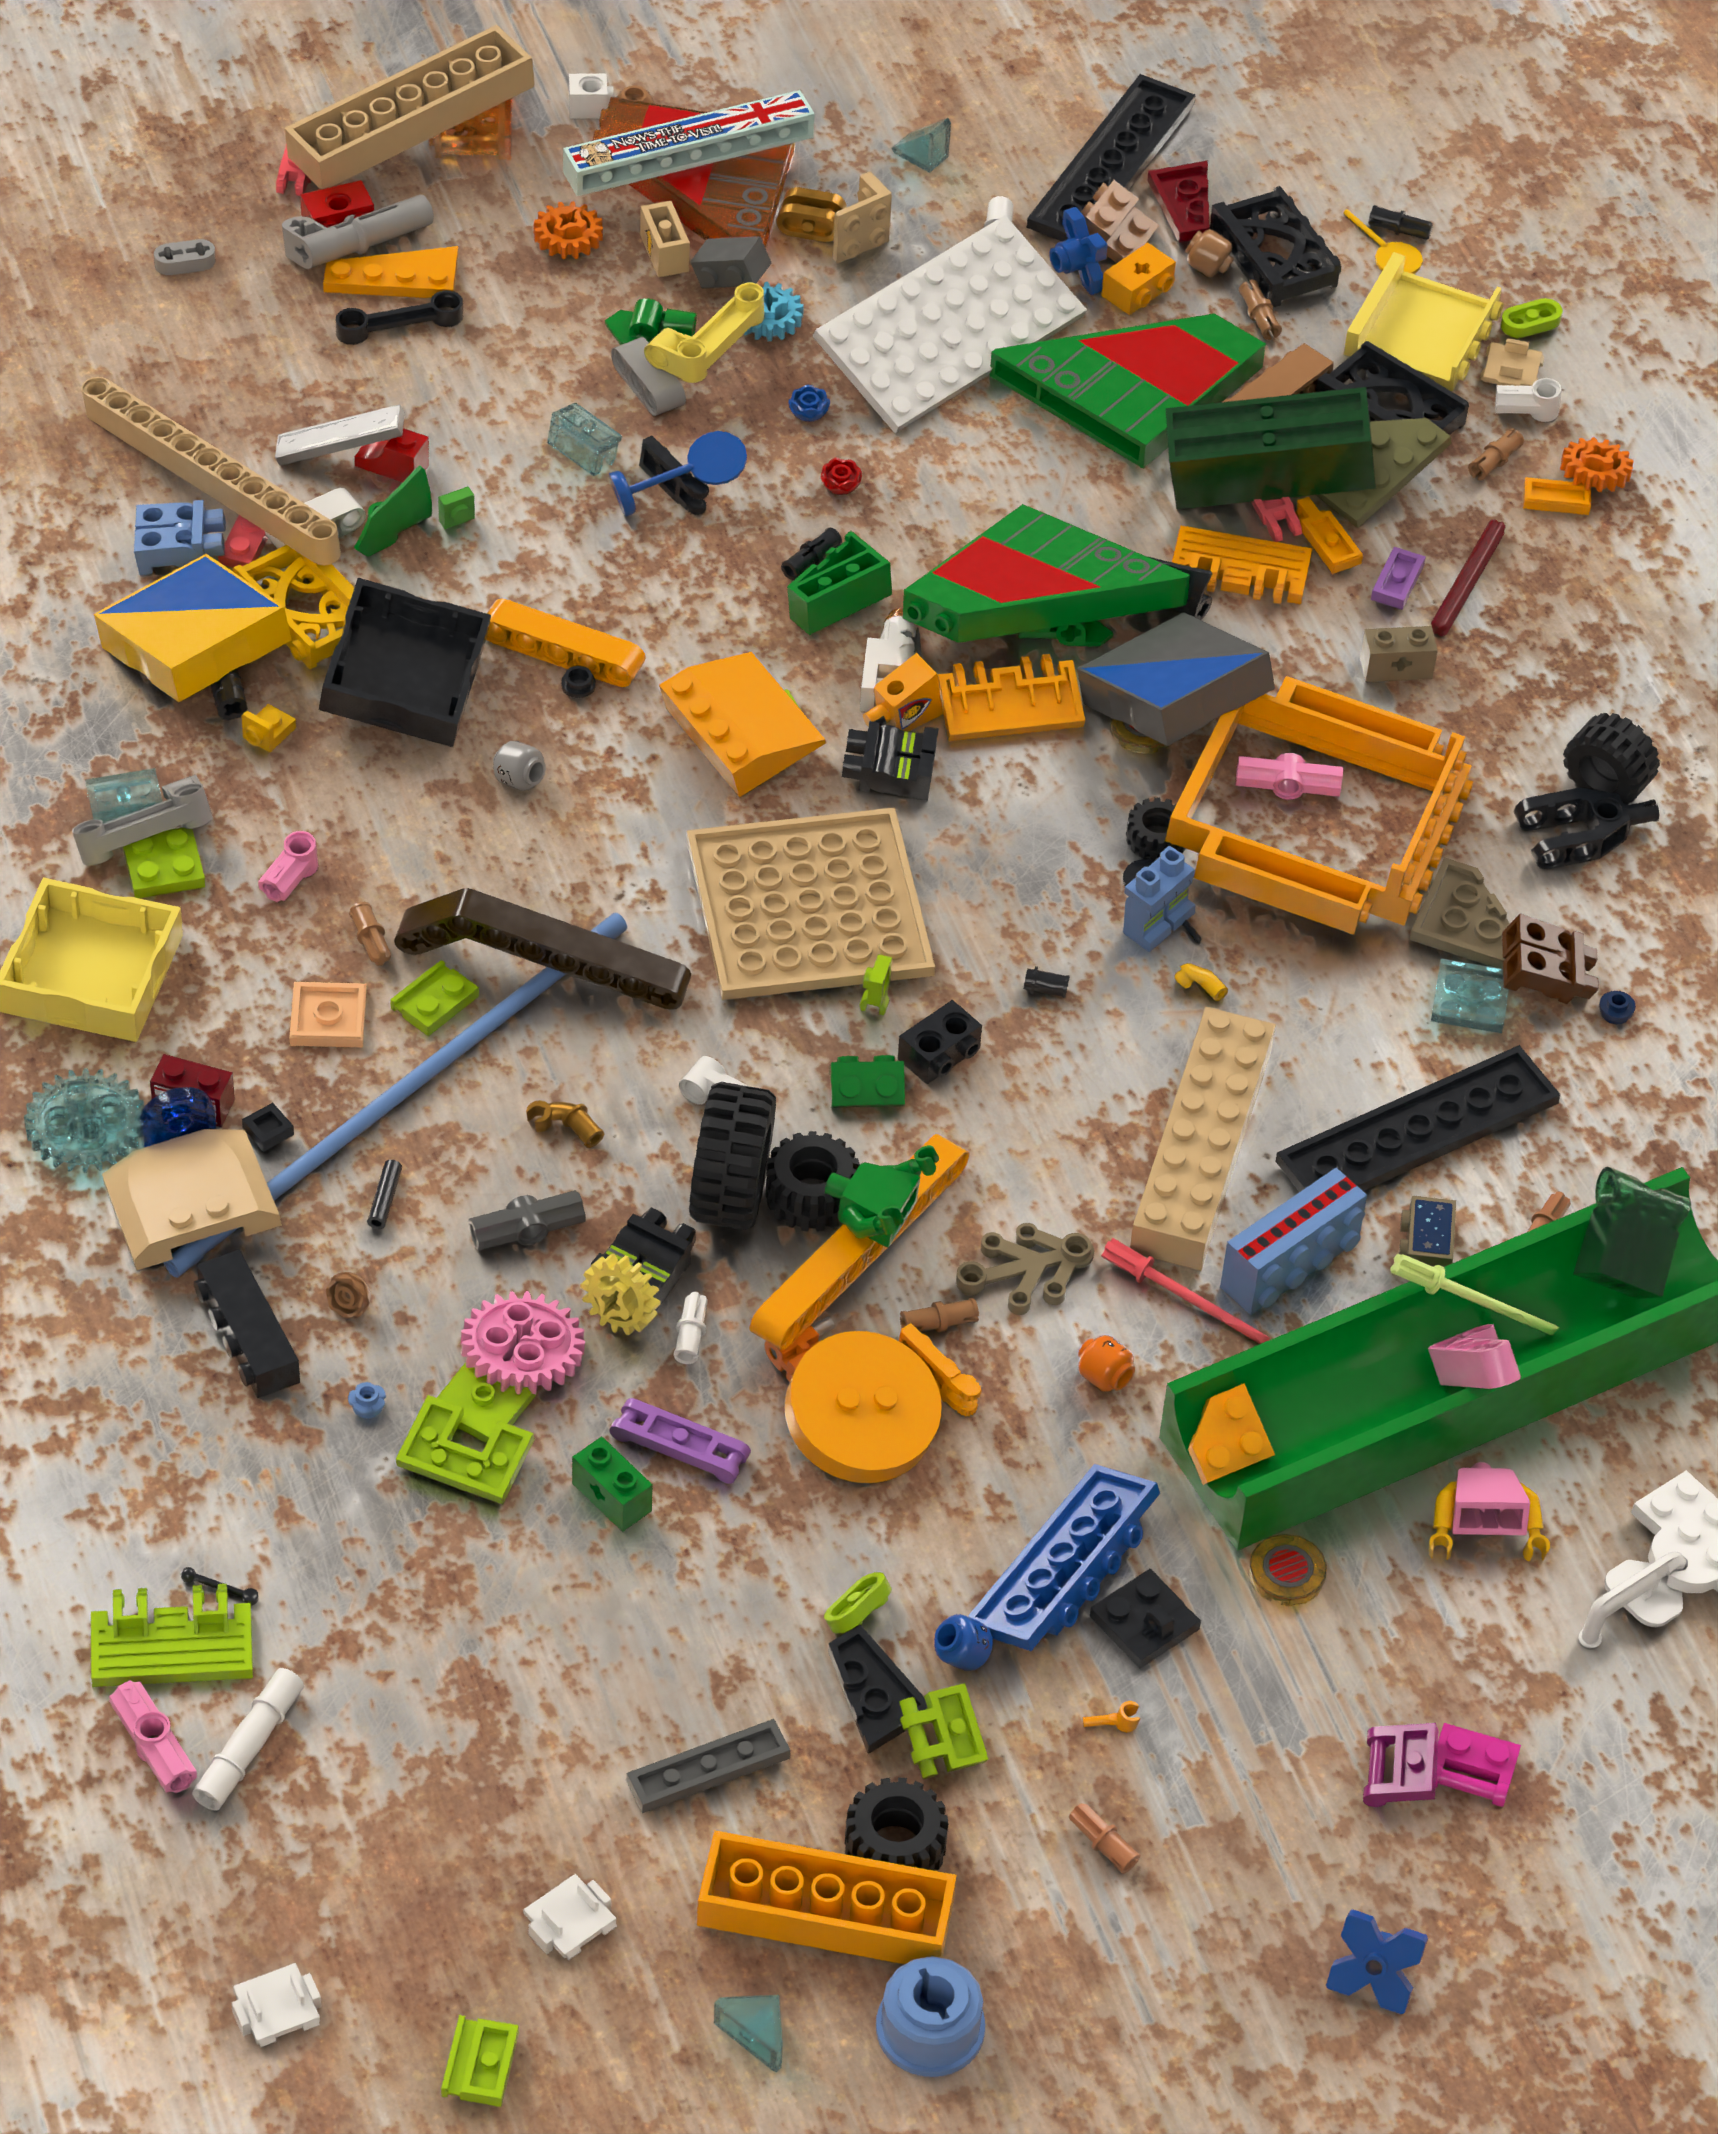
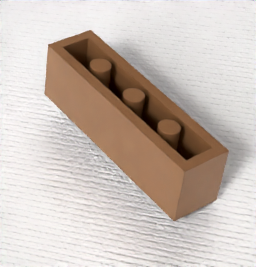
M1303 343L1294 351L1286 353L1282 360L1273 367L1266 368L1261 376L1251 383H1246L1237 394L1230 399H1225L1223 402L1316 392L1318 378L1324 373H1331L1334 362Z

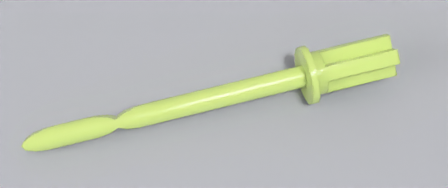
M1397 1254L1394 1257V1264L1390 1268L1391 1273L1425 1287V1291L1431 1295L1435 1294L1440 1288L1551 1336L1559 1328L1552 1323L1444 1278L1445 1269L1440 1265L1433 1267L1404 1254Z

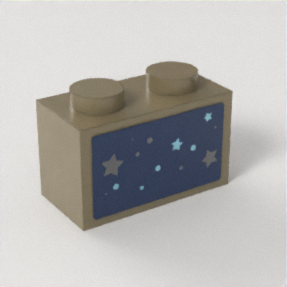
M1412 1196L1409 1210H1402L1400 1232L1407 1233L1406 1239H1400L1398 1254H1404L1433 1267L1436 1265L1445 1267L1452 1264L1456 1200Z

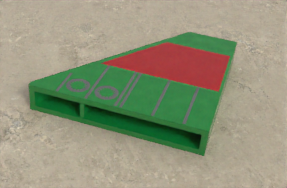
M1213 313L997 348L991 352L990 366L993 369L989 376L1144 469L1168 448L1166 408L1223 402L1263 368L1266 343Z
M1022 504L904 589L903 619L960 643L1181 607L1187 604L1190 575Z

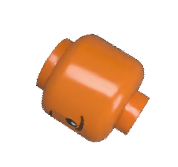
M1103 1335L1095 1340L1091 1338L1081 1346L1078 1352L1080 1357L1078 1371L1086 1380L1102 1392L1123 1389L1135 1373V1367L1133 1366L1134 1356L1126 1347L1111 1336Z

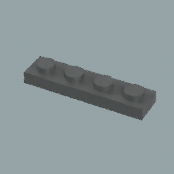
M771 1719L626 1773V1782L641 1812L645 1813L790 1759L791 1750L775 1719Z

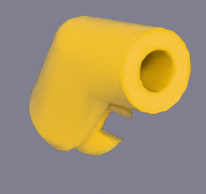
M1191 963L1181 965V970L1176 972L1174 979L1184 988H1189L1195 981L1215 1001H1220L1228 993V988L1212 971Z

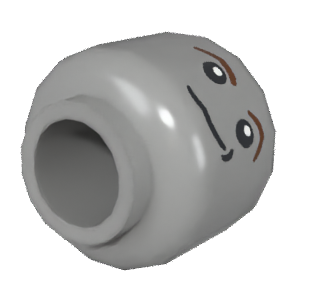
M509 741L496 752L493 759L496 779L520 791L533 788L542 781L545 775L546 766L541 751L519 741Z

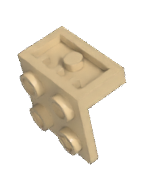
M871 171L859 177L858 203L835 213L833 260L836 263L853 258L889 242L892 193Z

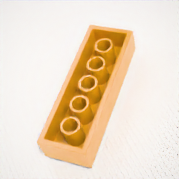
M714 1830L698 1897L697 1926L900 1964H906L913 1959L932 1956L942 1958L954 1903L957 1875Z

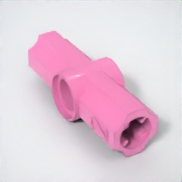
M1294 753L1279 755L1276 760L1239 756L1235 785L1271 789L1276 796L1286 800L1296 799L1303 793L1340 797L1343 767L1305 763L1301 756Z
M130 1680L119 1685L116 1691L109 1696V1701L135 1742L138 1756L148 1763L166 1793L174 1792L177 1794L187 1789L192 1781L197 1778V1771L172 1733L168 1717L158 1711L141 1682H132ZM152 1735H157V1736H158V1737H156V1738H147V1737L152 1736Z

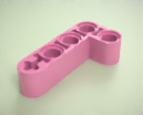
M1494 1324L1475 1327L1433 1344L1428 1348L1440 1385L1494 1389L1521 1379L1509 1340L1498 1339Z

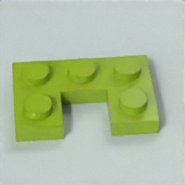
M427 1395L396 1457L397 1466L503 1505L534 1442V1433L498 1420L483 1452L471 1449L451 1441L464 1416L463 1407Z

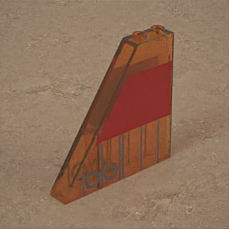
M611 97L607 109H602L599 121L601 129H595L593 141L708 112ZM796 142L628 185L653 203L672 201L681 223L705 241L713 238L760 236L766 249L795 153Z

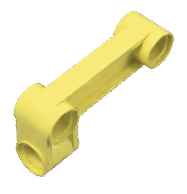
M755 283L739 285L735 289V296L692 337L686 334L683 335L670 328L663 329L644 348V355L647 361L655 368L675 375L685 382L696 383L702 381L707 376V369L750 327L757 326L763 322V288Z

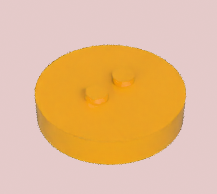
M843 1332L827 1337L815 1344L806 1352L797 1365L785 1396L787 1426L800 1451L821 1470L850 1482L878 1483L894 1479L908 1472L927 1452L941 1419L942 1406L939 1388L926 1363L903 1343L874 1332Z

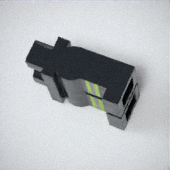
M869 721L868 731L849 729L846 752L863 754L864 757L845 754L842 777L860 780V791L869 792L871 788L881 793L928 801L939 728L925 727L924 733L903 731L891 725L879 727L880 723Z
M651 1207L641 1217L633 1213L628 1219L627 1225L620 1230L604 1254L599 1253L591 1262V1265L603 1256L606 1259L611 1254H615L618 1261L625 1255L628 1256L632 1266L638 1262L641 1263L640 1272L643 1275L650 1273L653 1276L648 1282L650 1286L659 1288V1291L653 1297L660 1300L662 1304L681 1277L683 1271L685 1272L691 1264V1250L696 1242V1230L684 1223L679 1224L673 1233L664 1229L667 1225V1217L662 1212Z

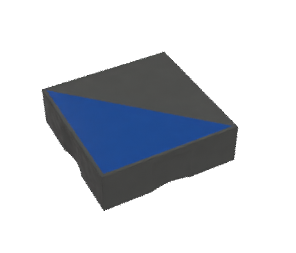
M1184 612L1077 668L1084 705L1112 719L1128 723L1138 732L1166 746L1199 730L1215 718L1238 709L1275 689L1269 652Z

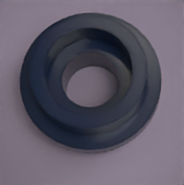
M1622 991L1605 993L1599 1003L1602 1017L1607 1022L1615 1025L1627 1022L1634 1015L1636 1007L1634 999Z

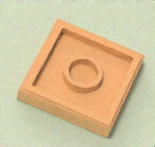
M294 982L289 1037L290 1046L363 1048L367 984Z

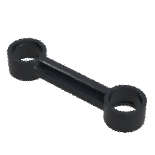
M444 290L434 294L430 303L372 314H366L358 308L343 309L335 318L336 336L342 343L356 345L364 342L368 338L369 332L427 321H433L442 327L456 326L463 320V299L454 291ZM443 307H451V308H454V309H453V310H441L440 308H443ZM347 325H358L359 327H356V328H347V327H344V326H347Z

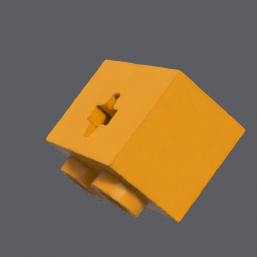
M1147 242L1104 272L1101 296L1128 315H1131L1138 309L1146 307L1151 300L1161 293H1166L1171 289L1175 281L1176 261Z

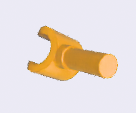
M1125 1701L1121 1704L1118 1713L1083 1717V1726L1116 1725L1120 1731L1130 1733L1136 1729L1141 1719L1140 1717H1130L1136 1714L1139 1705L1133 1701Z

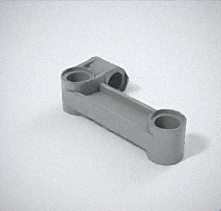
M192 775L162 786V792L167 799L166 801L104 824L102 820L98 819L78 824L72 829V833L82 863L88 866L101 864L113 856L112 850L180 825L184 828L192 829L209 823L213 819V815L203 784L200 783L196 775Z

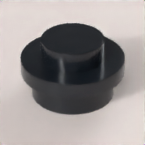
M574 666L569 668L562 677L561 687L568 696L583 698L594 692L596 680L588 668Z

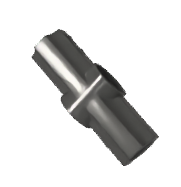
M574 1190L540 1200L530 1195L520 1196L510 1201L506 1209L469 1218L468 1221L475 1249L479 1251L516 1240L521 1245L536 1244L542 1241L550 1231L586 1222V1214L579 1192Z

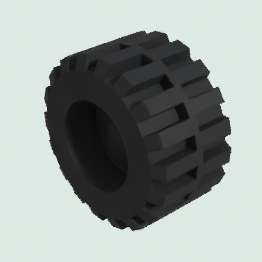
M1600 713L1599 716H1593L1566 745L1567 747L1563 753L1565 757L1563 763L1564 767L1569 770L1567 775L1575 782L1576 788L1618 793L1622 802L1628 805L1638 797L1657 775V768L1660 766V760L1657 758L1659 754L1657 748L1652 745L1653 741L1650 736H1646L1643 732L1644 730L1639 725H1634L1632 720L1626 717L1622 719L1620 715L1614 713L1611 715Z
M809 1131L808 1135L804 1136L801 1132L793 1134L792 1140L788 1138L780 1141V1147L775 1146L773 1148L771 1158H768L766 1198L769 1209L774 1210V1216L779 1221L785 1219L787 1226L791 1228L800 1226L801 1231L809 1232V1228H816V1231L820 1232L825 1231L826 1226H830L832 1229L839 1226L838 1212L840 1199L824 1193L826 1183L831 1173L851 1179L860 1165L858 1158H855V1151L851 1147L845 1148V1141L840 1138L834 1140L832 1139V1134L824 1133L823 1136L816 1135L817 1131ZM819 1179L824 1181L825 1183L807 1184L801 1182L800 1180Z
M898 1777V1782H891L890 1778L881 1779V1783L878 1786L872 1782L865 1786V1793L859 1791L854 1796L853 1804L849 1805L845 1831V1854L932 1871L934 1869L939 1870L943 1864V1856H945L949 1824L948 1815H945L946 1807L942 1801L936 1802L937 1794L932 1789L925 1792L923 1790L924 1784L915 1781L912 1785L907 1783V1778ZM889 1826H900L910 1830L916 1836L907 1841L895 1842L881 1837L877 1831Z

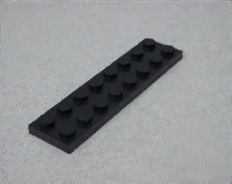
M1139 74L1028 216L1026 228L1059 241L1067 240L1068 237L1063 226L1064 210L1077 207L1081 212L1089 201L1095 205L1096 201L1092 199L1094 194L1103 183L1109 186L1113 180L1129 191L1195 105L1196 95Z
M1518 1045L1277 1152L1275 1162L1299 1192L1334 1168L1339 1169L1362 1191H1365L1559 1104L1561 1094L1522 1047Z

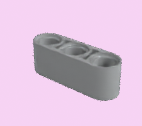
M640 337L612 348L611 358L615 369L651 415L657 416L685 405L686 395L677 377L662 369L655 368L647 361L644 355V348L649 342L645 338Z

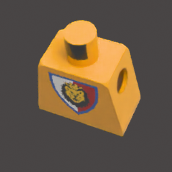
M918 653L914 654L875 685L874 696L876 706L864 713L863 719L868 727L869 721L880 723L879 727L886 724L895 726L903 731H911L943 714L938 674Z

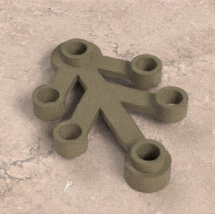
M1023 1223L1017 1227L1015 1237L1017 1244L1003 1239L998 1233L989 1232L981 1239L982 1254L989 1258L1004 1255L1015 1261L986 1269L978 1262H965L957 1269L956 1285L963 1294L974 1296L980 1293L987 1284L1025 1274L1017 1289L1013 1290L1008 1298V1309L1016 1315H1023L1030 1310L1031 1295L1045 1269L1056 1265L1060 1266L1053 1280H1049L1044 1284L1043 1299L1050 1305L1061 1304L1065 1300L1066 1285L1074 1270L1084 1268L1092 1262L1094 1247L1089 1238L1083 1234L1071 1233L1061 1239L1038 1230L1031 1223ZM1022 1234H1030L1032 1237H1023ZM989 1243H994V1244H996L997 1246H996V1247H990V1246H988L987 1244H989ZM1037 1244L1051 1251L1038 1253L1028 1248H1032ZM1051 1290H1056V1291H1058V1292H1060V1293H1059V1294H1051L1049 1291H1051ZM1015 1300H1022V1301H1024L1025 1303H1023V1304H1018V1303H1015L1014 1301H1015Z

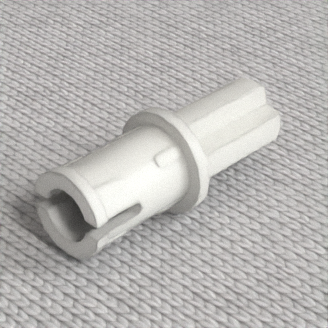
M692 1292L691 1295L686 1296L682 1318L676 1324L678 1339L676 1349L674 1350V1358L683 1364H693L698 1360L700 1339L706 1333L704 1318L708 1300L706 1296L700 1295L699 1292Z

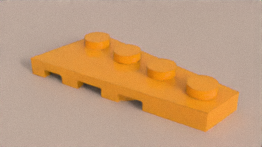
M458 246L333 260L327 262L325 266L323 291L327 293L432 298L434 294L440 291H454Z

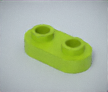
M1547 298L1509 307L1502 314L1501 329L1512 338H1523L1548 331L1560 325L1563 309L1558 302Z
M874 1572L860 1578L826 1610L824 1619L833 1633L845 1634L859 1624L862 1626L863 1620L873 1610L880 1608L888 1601L892 1587L882 1572Z

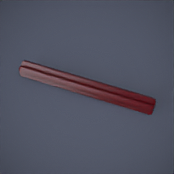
M1493 519L1487 524L1431 622L1434 634L1444 637L1449 632L1505 534L1506 526L1503 522Z

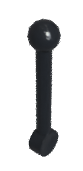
M186 1567L181 1571V1578L185 1582L196 1581L215 1589L218 1588V1584H225L197 1574L192 1567ZM227 1585V1593L242 1598L244 1603L254 1605L258 1602V1592L255 1589L241 1590Z

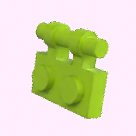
M965 1683L928 1692L924 1695L928 1709L918 1711L914 1697L899 1701L903 1714L900 1721L903 1730H908L914 1749L911 1752V1757L914 1765L919 1766L922 1779L938 1775L934 1759L943 1757L947 1773L982 1764L989 1760ZM932 1723L938 1744L929 1746L923 1725Z

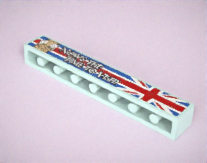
M800 90L565 147L563 148V173L576 196L598 192L814 138L815 113Z

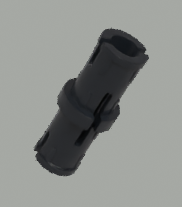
M829 527L813 541L804 542L796 554L782 562L781 569L784 575L794 581L812 564H820L831 547L838 548L841 545L842 538L838 531Z

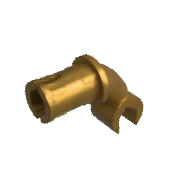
M539 1100L530 1103L527 1107L526 1115L528 1122L536 1116H542L534 1121L536 1132H544L551 1127L553 1121L560 1120L565 1127H570L576 1133L586 1148L596 1146L605 1135L604 1131L587 1114L588 1108L585 1104L576 1105L567 1102L548 1104L545 1101Z

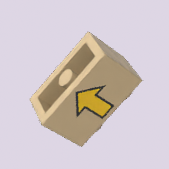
M672 201L640 206V236L657 276L663 277L689 272L690 242Z

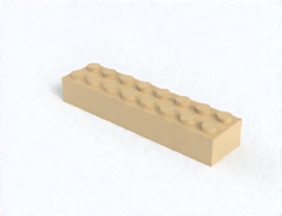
M496 24L285 127L288 158L320 189L333 187L535 87L532 57Z
M1205 1006L1133 1223L1130 1248L1145 1257L1152 1256L1157 1260L1202 1271L1272 1052L1276 1024Z

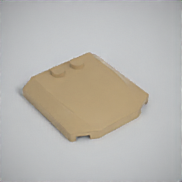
M203 1129L134 1150L102 1173L104 1185L136 1270L173 1260L172 1248L242 1226L245 1236L282 1226L279 1212L245 1130Z

